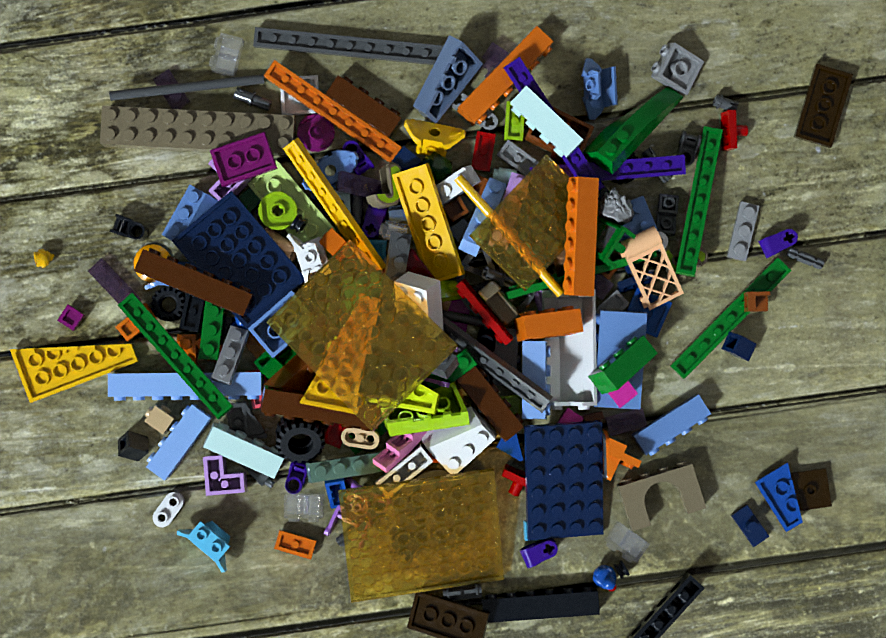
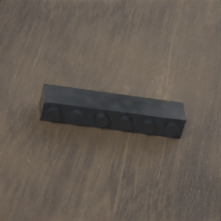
M583 586L582 590L566 587L562 588V591L556 592L555 589H544L543 593H535V590H526L524 594H516V592L512 591L505 592V595L497 596V593L485 594L486 597H482V610L490 612L488 623L600 615L598 590L593 589V586Z

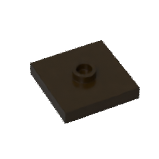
M826 468L791 473L800 511L832 506Z

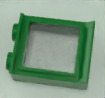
M597 215L596 260L616 269L617 265L608 258L613 250L619 253L625 252V246L619 243L624 234L635 239L636 235L626 227Z

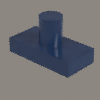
M629 265L624 267L628 279L617 282V289L620 294L638 288ZM654 269L646 272L654 274ZM644 275L641 281L642 285L650 284L652 277Z
M747 504L731 514V517L752 547L757 546L769 537Z

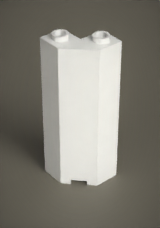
M595 289L594 296L564 295L563 293L558 298L551 290L542 291V311L555 308L556 312L557 309L566 306H573L574 309L580 308L584 331L573 335L543 339V341L547 342V346H551V357H547V365L551 366V376L547 377V384L551 385V396H553L549 403L551 410H563V406H578V410H590V406H597V388L588 378L597 369Z

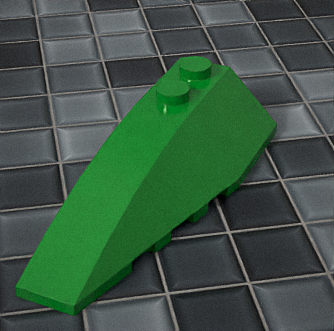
M666 87L607 126L582 152L583 155L613 175L683 99V96Z

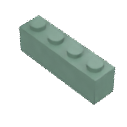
M382 451L306 463L308 482L315 483L384 472L375 466L372 460Z

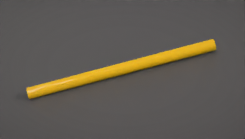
M462 174L454 180L557 298L564 293L563 288Z

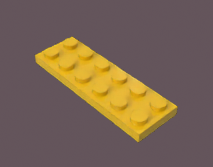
M429 163L392 174L421 260L437 280L444 281L464 275L465 272Z

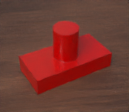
M727 110L721 113V129H723L722 151H730L737 148V136H747L748 126L737 125L736 110Z
M505 464L501 476L513 481L508 492L514 496H519L523 486L526 487L525 472Z

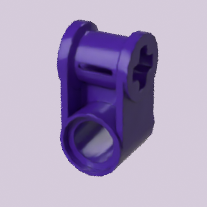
M350 140L343 145V150H346L350 145H354L357 148L356 153L359 159L357 160L358 163L354 172L360 178L362 177L361 174L370 168H375V166L359 144Z
M368 204L362 226V231L368 239L378 238L388 207L377 209ZM374 227L375 232H372L371 235H369L366 229Z
M786 229L758 242L765 257L769 258L794 245L798 240V236L794 230ZM786 235L791 236V239L789 241H784V237H786Z
M291 462L285 482L287 492L296 494L302 491L308 477L306 463L308 462ZM293 479L299 482V488L296 491L292 490L289 486L290 481Z
M544 539L529 544L519 551L526 567L531 568L554 557L557 554L558 548L555 540ZM549 544L552 546V551L544 550L546 548L545 545Z

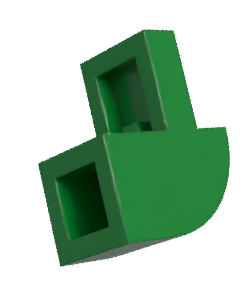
M290 344L282 353L274 358L265 351L254 363L260 372L270 379L299 352Z

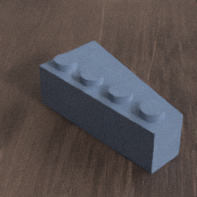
M449 35L413 107L423 117L437 123L483 63L462 41Z

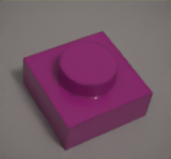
M68 304L57 321L75 331L85 315Z

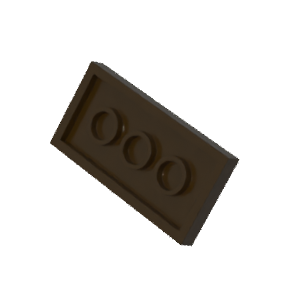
M815 64L794 138L827 148L832 147L853 74Z
M417 590L407 628L436 638H484L490 612Z

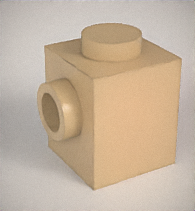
M163 404L161 406L155 405L154 408L151 406L146 412L145 416L147 418L144 422L161 434H167L177 417L171 414L172 410Z

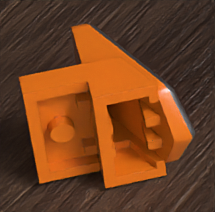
M602 429V476L611 481L618 464L633 469L634 466L639 468L642 461L624 453L627 445L609 438L608 432Z

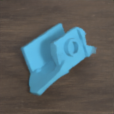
M200 521L194 529H179L177 531V535L188 538L215 561L221 573L227 570L225 552L230 547L228 544L230 535L213 521L205 524Z

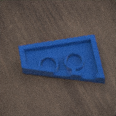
M788 462L755 481L758 489L786 532L803 523Z

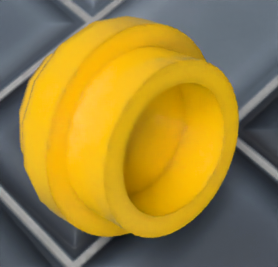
M38 249L37 252L33 253L36 267L45 268L54 259V254L44 249Z

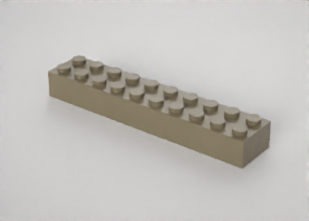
M102 106L100 144L111 148L210 152V150L265 132L273 156H288L283 148L295 140L296 117L294 115Z

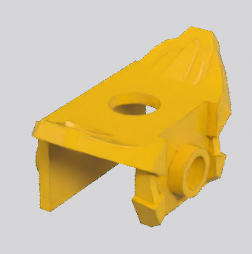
M406 119L404 122V127L417 144V154L443 159L446 156L447 149L466 137V131L461 128L415 119Z

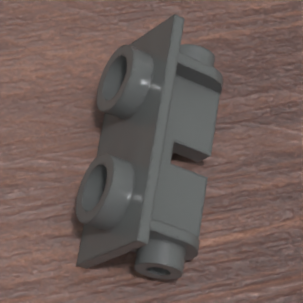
M480 578L442 582L443 597L454 601L482 597Z

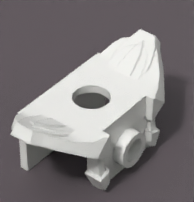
M288 234L286 237L294 247V252H296L302 270L301 273L305 281V293H311L316 279L333 273L325 248L319 243L321 237L302 242L294 235Z

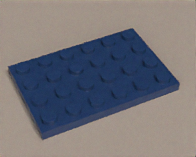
M232 191L172 240L187 260L197 267L196 270L203 274L205 270L214 274V279L221 281L224 278L233 282L232 286L238 289L241 285L251 290L250 294H253L254 298L246 317L232 312L247 330L291 290H296L305 282L298 268Z
M598 420L524 426L526 530L528 541L603 535L602 422Z

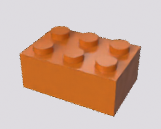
M573 306L557 309L556 312L555 308L544 309L543 311H538V314H536V311H527L521 313L519 318L514 319L517 342L584 332L580 308L574 309Z

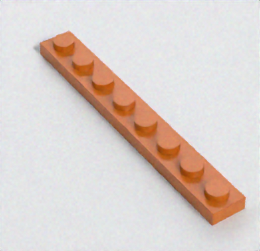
M274 60L264 74V78L387 162L392 163V160L402 148Z

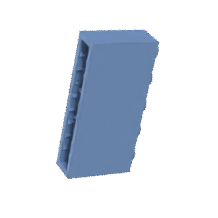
M599 309V314H596V325H598V333H596L597 368L603 362L609 360L615 351L627 345L626 342L631 337L636 336L637 338L644 335L646 338V312ZM643 368L628 380L638 394L622 406V409L640 410ZM597 389V406L594 407L619 408L608 393L601 394Z

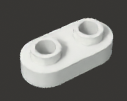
M171 492L166 495L153 514L155 525L166 527L171 524L184 505L182 494ZM172 498L176 499V505L170 503ZM160 514L165 516L164 521L159 519Z

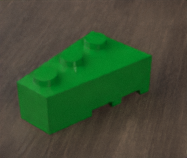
M644 335L637 338L636 336L631 337L626 342L627 345L615 351L609 360L603 362L599 368L588 376L601 394L621 388L658 354Z

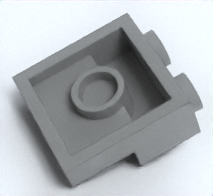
M667 43V45H663L660 49L659 54L661 57L659 61H656L651 67L653 72L651 77L665 86L672 87L683 95H688L704 61L676 43Z

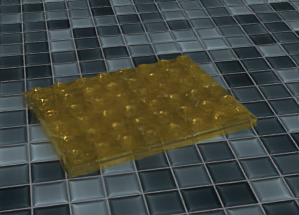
M351 240L326 262L266 322L372 432L458 347Z
M493 468L338 490L351 603L504 580L495 471Z

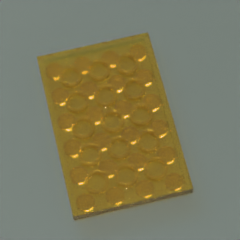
M547 154L469 235L524 291L536 281L565 249L566 203L568 202L567 183L569 176Z

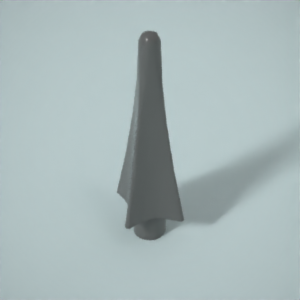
M240 464L261 486L266 485L270 489L274 486L275 482L270 479L271 477Z

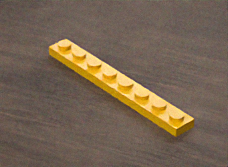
M299 137L283 148L345 240L354 248V253L369 275L384 269L386 264Z

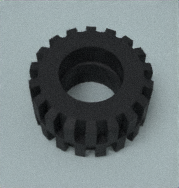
M284 416L281 417V421H278L276 428V447L279 454H283L284 459L289 458L290 462L297 461V463H302V461L310 462L311 458L313 460L316 459L317 454L320 455L325 447L323 423L315 420L313 423L305 422L303 418L295 417V420L286 419ZM297 434L308 435V437L304 439L293 438V436Z

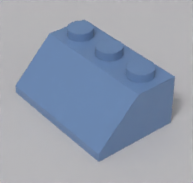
M189 185L162 235L173 240L214 206L218 200Z
M291 290L252 324L248 330L270 356L274 358L315 323L317 318L298 293Z

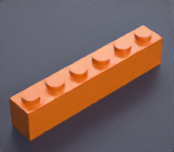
M536 26L460 104L457 112L473 127L477 123L482 124L488 117L486 113L490 109L494 111L501 103L499 100L503 96L508 97L514 90L512 88L514 84L503 67L520 57L527 69L533 71L540 63L538 60L542 56L546 57L552 51L551 46L554 41Z
M569 177L567 183L568 202L566 203L567 221L565 224L566 241L564 244L566 253L563 265L565 270L563 281L564 295L594 296L599 178Z

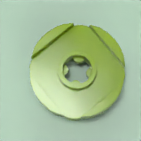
M275 191L267 194L262 199L258 207V215L265 227L280 231L291 226L297 216V206L295 201L286 193ZM275 206H279V209H283V213H280V216H276L275 213H272V210L275 209Z

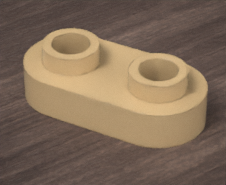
M356 426L345 428L341 434L342 442L349 447L374 449L381 440L380 434L376 430L365 431L361 427ZM349 433H354L355 438H350ZM368 436H373L374 441H369Z

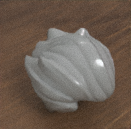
M616 187L610 192H606L598 200V214L603 218L604 216L608 217L610 221L616 224L624 225L634 216L630 199L626 200L625 195L618 194Z

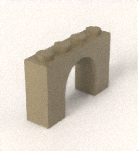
M681 461L676 463L674 468L669 469L666 466L657 469L658 473L650 475V472L638 475V479L632 480L627 478L620 481L621 484L617 485L629 527L632 531L651 526L644 501L648 489L658 482H669L677 488L687 514L706 509L692 463Z

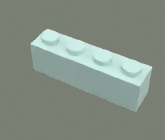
M525 86L510 102L513 106L511 110L518 117L522 115L527 120L525 124L534 131L536 128L541 133L539 137L546 144L551 142L555 146L553 150L561 158L563 156L568 158L583 142V139L529 87Z
M222 422L218 424L213 423L203 446L273 479L284 460L283 454H279L277 447L272 446L270 448L257 438L252 440L247 437L246 433L239 430L236 432L230 430L229 426Z

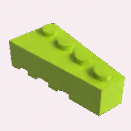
M450 383L449 388L441 386L432 390L440 395L436 415L392 406L381 408L383 422L389 436L470 425L468 411L455 383Z

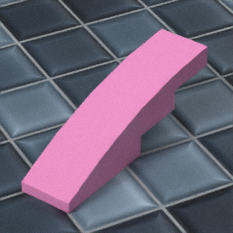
M428 431L393 436L386 442V448L372 459L373 464L385 473H388L416 447Z

